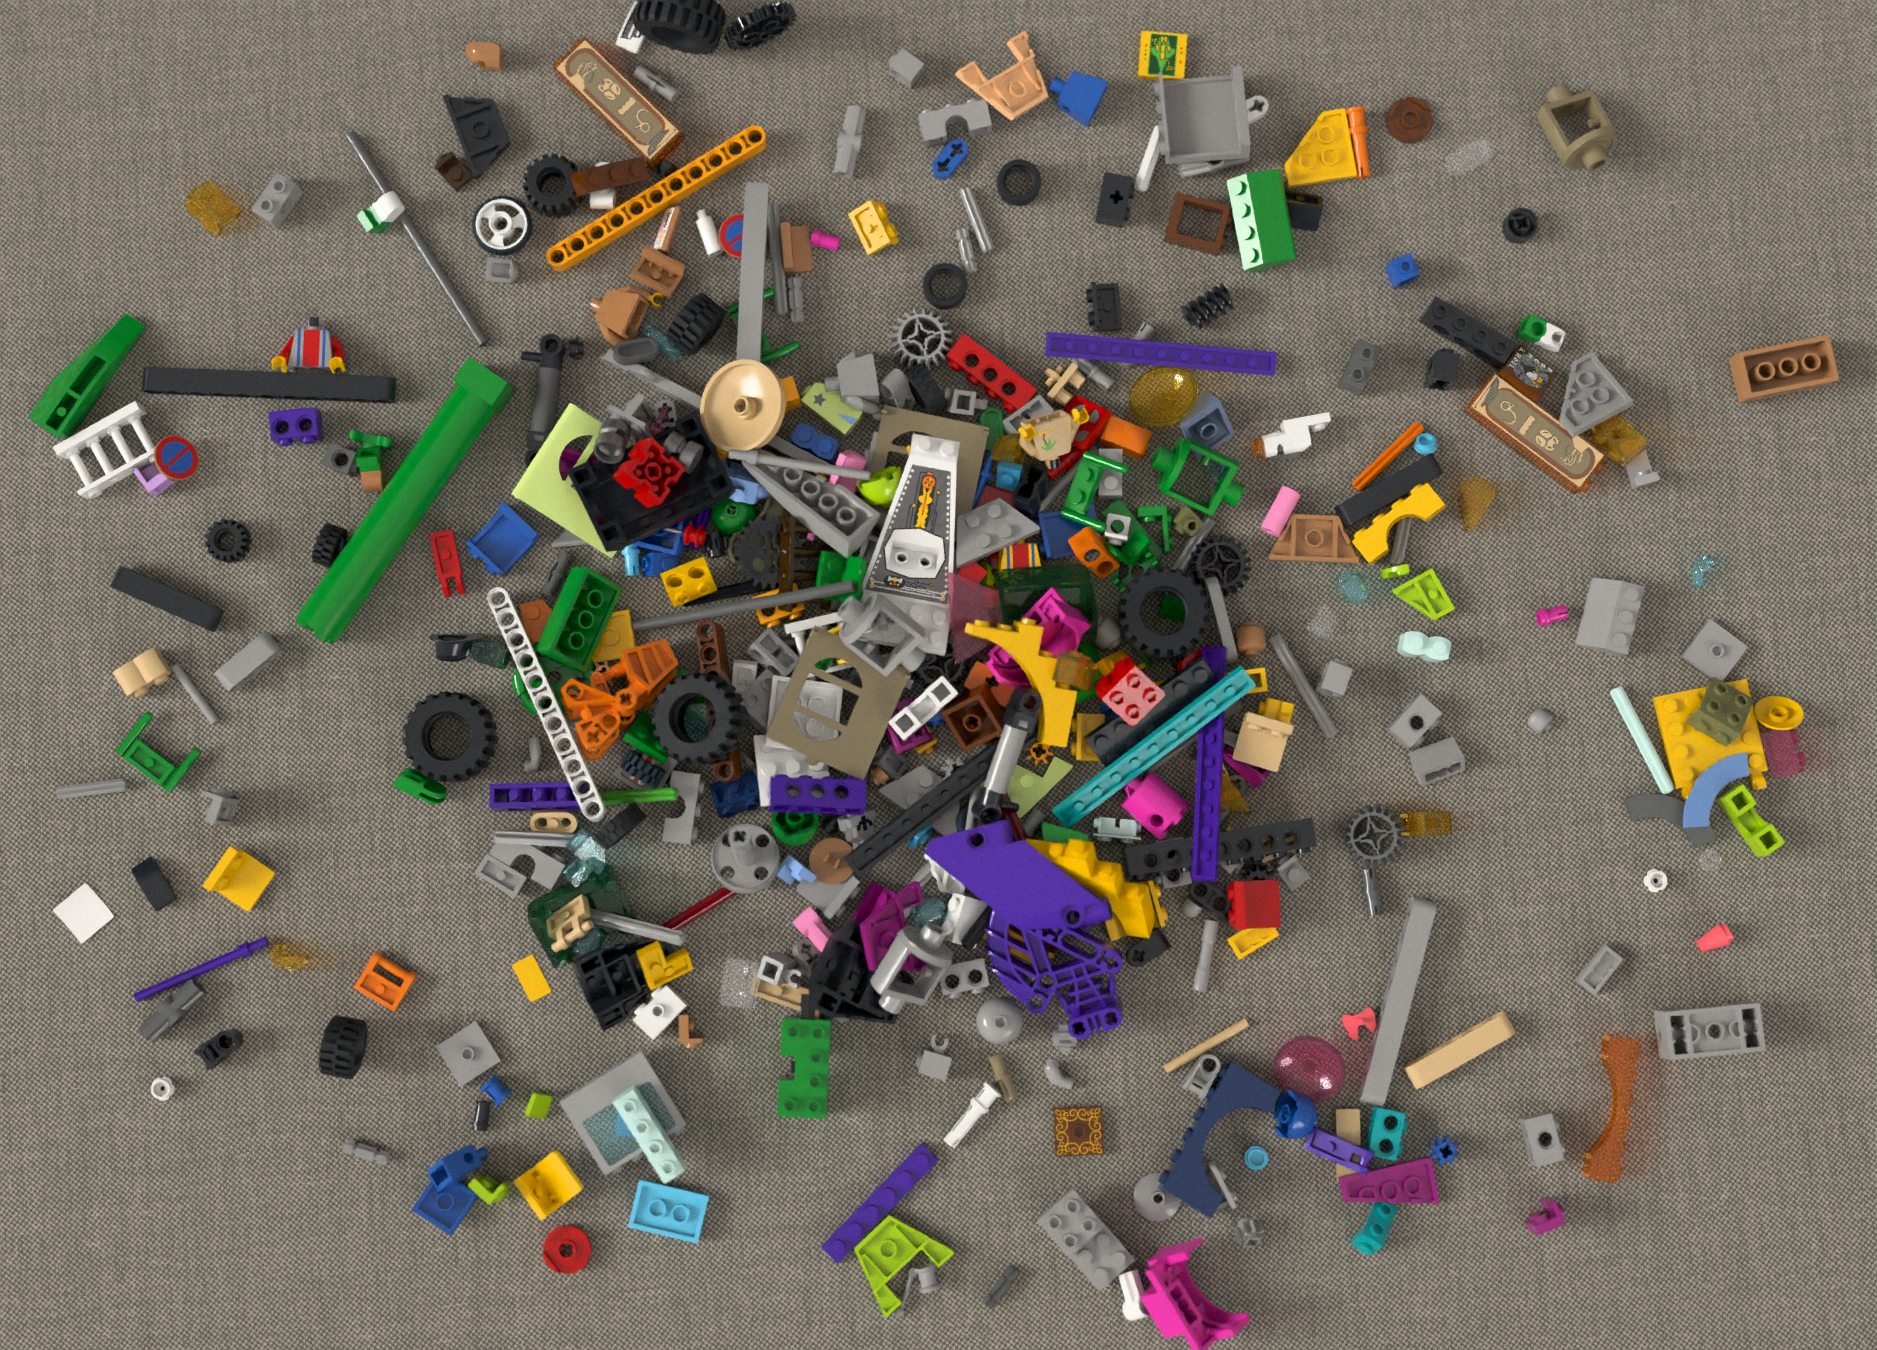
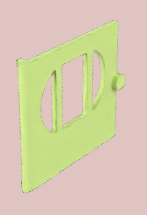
M570 403L511 494L612 559L617 551H605L577 491L571 487L572 481L569 475L563 481L559 472V459L563 449L570 441L583 435H592V439L574 467L588 460L594 450L602 424L576 405ZM628 441L626 448L632 446L633 444Z

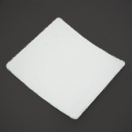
M86 883L53 909V912L65 923L81 944L114 917L104 902Z

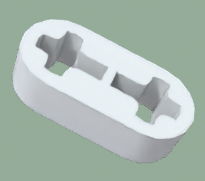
M1257 95L1246 100L1248 125L1265 116L1268 110V101L1264 97ZM1254 103L1262 105L1261 112L1257 109L1252 112L1249 110L1253 108Z

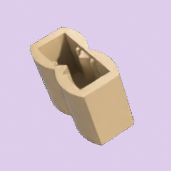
M151 648L116 669L113 674L128 697L135 696L139 698L149 692L148 688L153 684L158 686L165 683L169 679L168 676L172 673V670L159 649Z

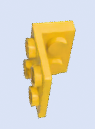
M229 846L203 884V887L209 891H218L244 910L251 911L276 873L241 848Z

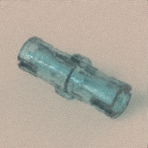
M651 323L644 326L649 331L642 329L641 335L655 339L659 343V352L662 351L675 364L681 360L678 356L684 357L685 353L667 339V335H663Z

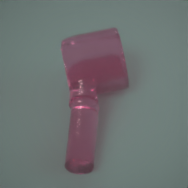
M663 405L658 418L649 426L653 436L665 431L661 423L668 410L667 406Z

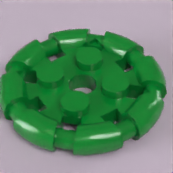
M535 642V644L533 645L534 649L536 648L538 642ZM543 657L540 659V662L548 680L549 675L554 671L561 674V681L555 685L551 684V687L565 718H567L561 703L563 698L561 688L570 679L578 681V678H584V684L591 687L590 679L592 674H590V671L596 670L595 663L591 659L586 672H581ZM526 658L523 661V667L531 666L533 658ZM516 666L515 675H512L516 697H520L524 703L522 706L527 711L539 717ZM541 678L535 679L532 683V688H539L543 680ZM571 686L566 691L568 693L572 689L580 693V689L576 686ZM546 699V700H544V701L542 702L541 708H542V709H548V707H546V702H547V700H549V701H552V700H551V699Z

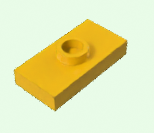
M1276 928L1240 930L1226 940L1240 960L1280 934Z

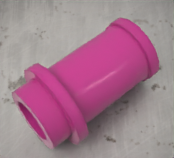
M820 229L818 231L813 230L810 244H813L814 247L820 246L837 252L841 237L822 233Z
M1560 605L1547 610L1544 608L1540 609L1536 613L1537 623L1540 626L1547 627L1549 623L1568 619V613H1563L1567 611L1566 606Z

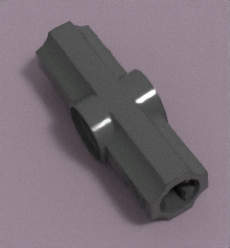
M193 978L187 981L174 995L168 996L156 1007L157 1011L138 1028L140 1034L149 1042L154 1043L171 1026H175L187 1016L188 1010L206 994L205 988Z

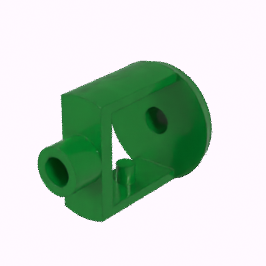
M1180 438L1172 450L1160 445L1150 464L1151 467L1161 471L1157 488L1163 494L1211 517L1221 501L1236 506L1244 491V485L1232 480L1239 468V462L1191 438ZM1190 449L1203 454L1200 462L1208 466L1211 459L1226 465L1207 503L1171 487L1177 479Z

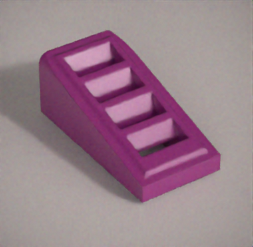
M1229 746L1223 753V758L1254 788L1260 785L1272 772L1233 760L1234 747Z

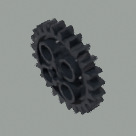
M780 1L777 4L772 2L770 5L764 4L759 9L755 8L751 13L746 12V16L739 17L738 21L732 22V26L728 27V31L724 32V38L728 47L734 49V51L738 49L742 51L745 48L749 50L752 47L757 48L761 44H766L768 40H775L776 36L783 35L782 32L789 30L788 27L794 25L793 22L797 20V15L791 3L788 4L787 1L784 3Z
M766 514L765 521H762L761 517L757 516L756 524L751 520L748 521L749 529L744 526L741 527L744 535L736 534L735 537L740 540V543H733L732 546L737 548L738 552L732 553V556L739 557L734 566H742L738 574L746 572L747 576L744 581L752 578L754 579L753 587L760 582L762 590L766 588L767 584H770L771 590H775L776 583L779 584L780 568L777 566V559L780 557V546L775 542V536L779 534L780 521L778 514L774 517V520H771L770 515ZM768 531L771 532V548L776 550V554L772 556L773 573L769 571V555L764 554V551L768 549ZM795 533L794 547H802L801 544L807 541V539H799L798 536L801 533ZM754 535L763 537L764 544L762 547L757 548L753 546L751 539ZM794 557V571L797 569L804 570L805 567L801 564V561H807L808 558ZM761 558L765 561L766 567L763 571L755 570L753 567L755 559Z

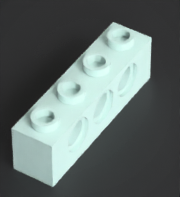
M633 1085L616 1096L612 1103L663 1183L665 1184L683 1173L686 1168L685 1162L637 1086Z

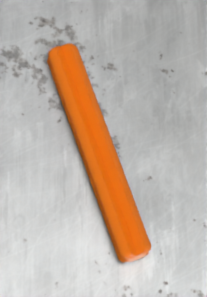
M1414 422L1352 482V486L1357 491H1362L1424 431V427L1419 422Z

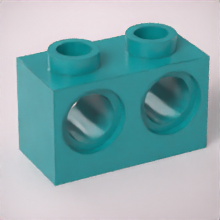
M1373 1105L1365 1147L1374 1150V1156L1396 1161L1397 1156L1401 1155L1403 1142H1400L1402 1132H1406L1408 1119L1405 1118L1406 1114L1401 1111ZM1392 1115L1395 1123L1392 1127L1386 1128L1384 1120ZM1388 1139L1390 1147L1386 1151H1381L1379 1149L1380 1142Z

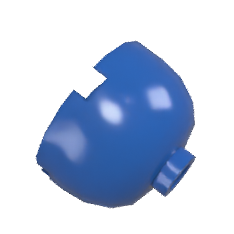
M1285 1090L1287 1093H1281L1275 1105L1273 1118L1278 1119V1126L1274 1125V1129L1281 1138L1299 1139L1305 1137L1318 1121L1314 1103L1303 1093Z

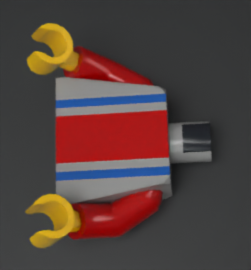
M309 317L308 330L295 331V335L289 339L279 356L271 360L272 369L275 371L277 367L281 366L282 372L285 373L287 372L288 364L294 371L335 373L339 372L340 367L342 372H345L344 361L346 351L338 337L328 330H322V318Z

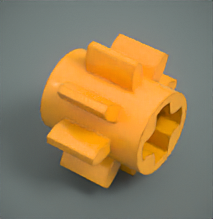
M1034 742L1031 748L1025 749L1030 753L1026 760L1034 759L1035 766L1041 760L1044 764H1047L1045 757L1047 755L1053 756L1052 752H1048V747L1051 745ZM1038 745L1042 746V750L1045 751V754H1041L1039 758L1036 757L1035 752H1032V749H1036Z

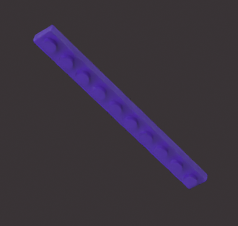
M1046 332L1044 356L1275 376L1277 352Z
M1202 647V658L1216 676L1204 693L1227 676L1228 649L1226 647ZM1225 710L1198 731L1192 880L1197 882L1218 881Z

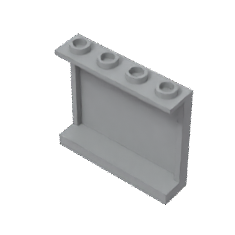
M1232 66V75L1164 81L1162 72H1158V82H1154V94L1159 96V102H1156V114L1161 116V121H1158V134L1163 135V141H1160V154L1165 155L1166 164L1250 157L1251 143L1242 66Z

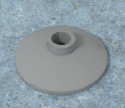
M1151 1173L1141 1178L1136 1184L1133 1193V1201L1137 1211L1144 1218L1151 1221L1169 1219L1180 1206V1201L1158 1188L1160 1185L1158 1179L1161 1173ZM1156 1194L1162 1195V1200L1158 1203L1153 1200Z

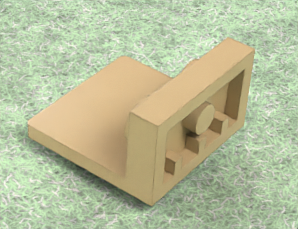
M1250 712L1245 713L1232 759L1277 772L1287 738L1292 735L1294 726Z

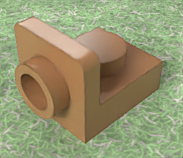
M690 1013L679 1014V1044H685V1048L700 1047L699 1043H704L705 1037H691V1033H695L694 1019H690Z

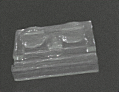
M726 957L719 1005L749 1010L755 1009L759 983L757 974L761 962Z

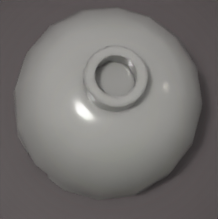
M994 997L985 1001L979 1008L976 1016V1027L980 1035L987 1042L995 1045H1004L1013 1041L1020 1034L1023 1026V1015L1019 1007L1012 1000L1004 997Z

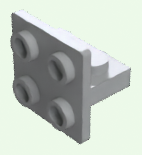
M637 393L627 403L625 411L611 404L608 405L607 410L611 415L610 419H617L626 423L631 432L630 436L634 437L637 442L653 436L649 427L654 422L655 417L645 397Z

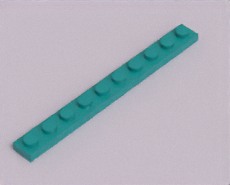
M1240 665L1052 808L1053 813L1067 829L1257 685Z

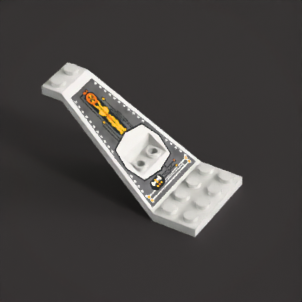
M913 434L908 461L863 580L862 599L873 592L883 595L925 628V637L917 647L923 652L944 656L952 612L956 473L960 442ZM902 557L905 561L901 562L897 558ZM921 562H927L928 566H923ZM897 622L888 625L887 631L871 629L872 625H870L858 639L860 641L868 642L870 640L876 644L896 647L909 632Z

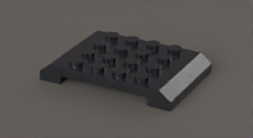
M696 411L674 421L676 426L652 436L654 440L663 446L667 437L674 431L684 436L686 442L693 441L704 447L702 456L695 469L690 474L684 471L676 483L667 485L670 492L661 505L645 507L633 496L636 493L634 488L626 489L613 478L623 462L632 460L628 454L636 444L626 448L623 459L618 463L609 464L600 460L590 465L589 461L567 471L606 552L619 551L726 501L736 492Z

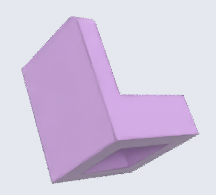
M155 464L149 465L143 471L138 468L133 470L146 490L155 496L175 483L174 480L161 474Z

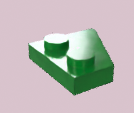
M643 711L627 731L623 740L663 765L669 757L668 750H662L659 746L661 739L655 738L653 733L656 730V725H652L651 718Z

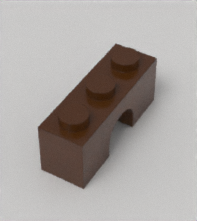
M644 156L582 169L570 174L576 197L598 193L615 187L621 188L639 184L649 180Z

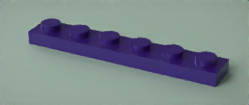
M921 1143L823 1243L821 1248L839 1264L939 1159Z

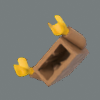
M628 285L618 288L616 291L608 290L603 300L593 299L591 310L597 312L595 320L600 323L599 330L604 338L615 346L619 342L634 339L650 305L648 301L651 302V306L654 309H661L662 305L656 304L654 299L664 300V296L661 293L651 295L645 289Z

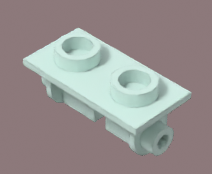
M1099 816V819L1094 818L1093 828H1098L1097 832L1092 831V834L1097 836V840L1111 841V837L1121 838L1123 843H1135V839L1141 840V837L1136 835V831L1141 832V824L1136 819H1120L1119 827H1115L1116 818Z

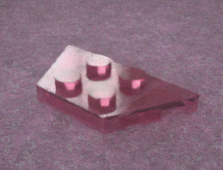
M947 573L954 664H959L993 643L988 639L966 633L965 628L966 623L974 624L975 620L987 621L989 626L997 627L999 623L997 592L954 573Z

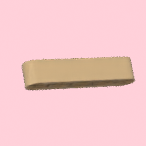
M1501 1011L1411 1061L1403 1068L1415 1089H1418L1516 1034V1031L1506 1013Z

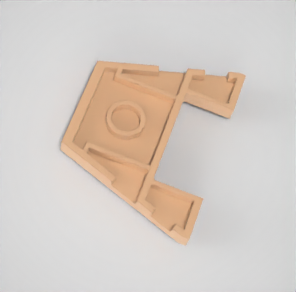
M1026 31L1021 32L1007 42L1008 47L1019 61L1015 65L990 80L985 78L974 61L959 69L955 74L961 81L1011 121L1044 102L1049 97L1040 70L1036 68L1033 50L1029 48Z

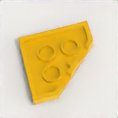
M1345 108L1323 111L1286 161L1284 171L1288 188L1355 178L1357 176Z

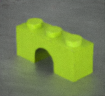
M1743 784L1733 785L1715 798L1757 857L1768 856L1785 844V841L1772 823H1766L1758 815L1754 808L1757 803Z

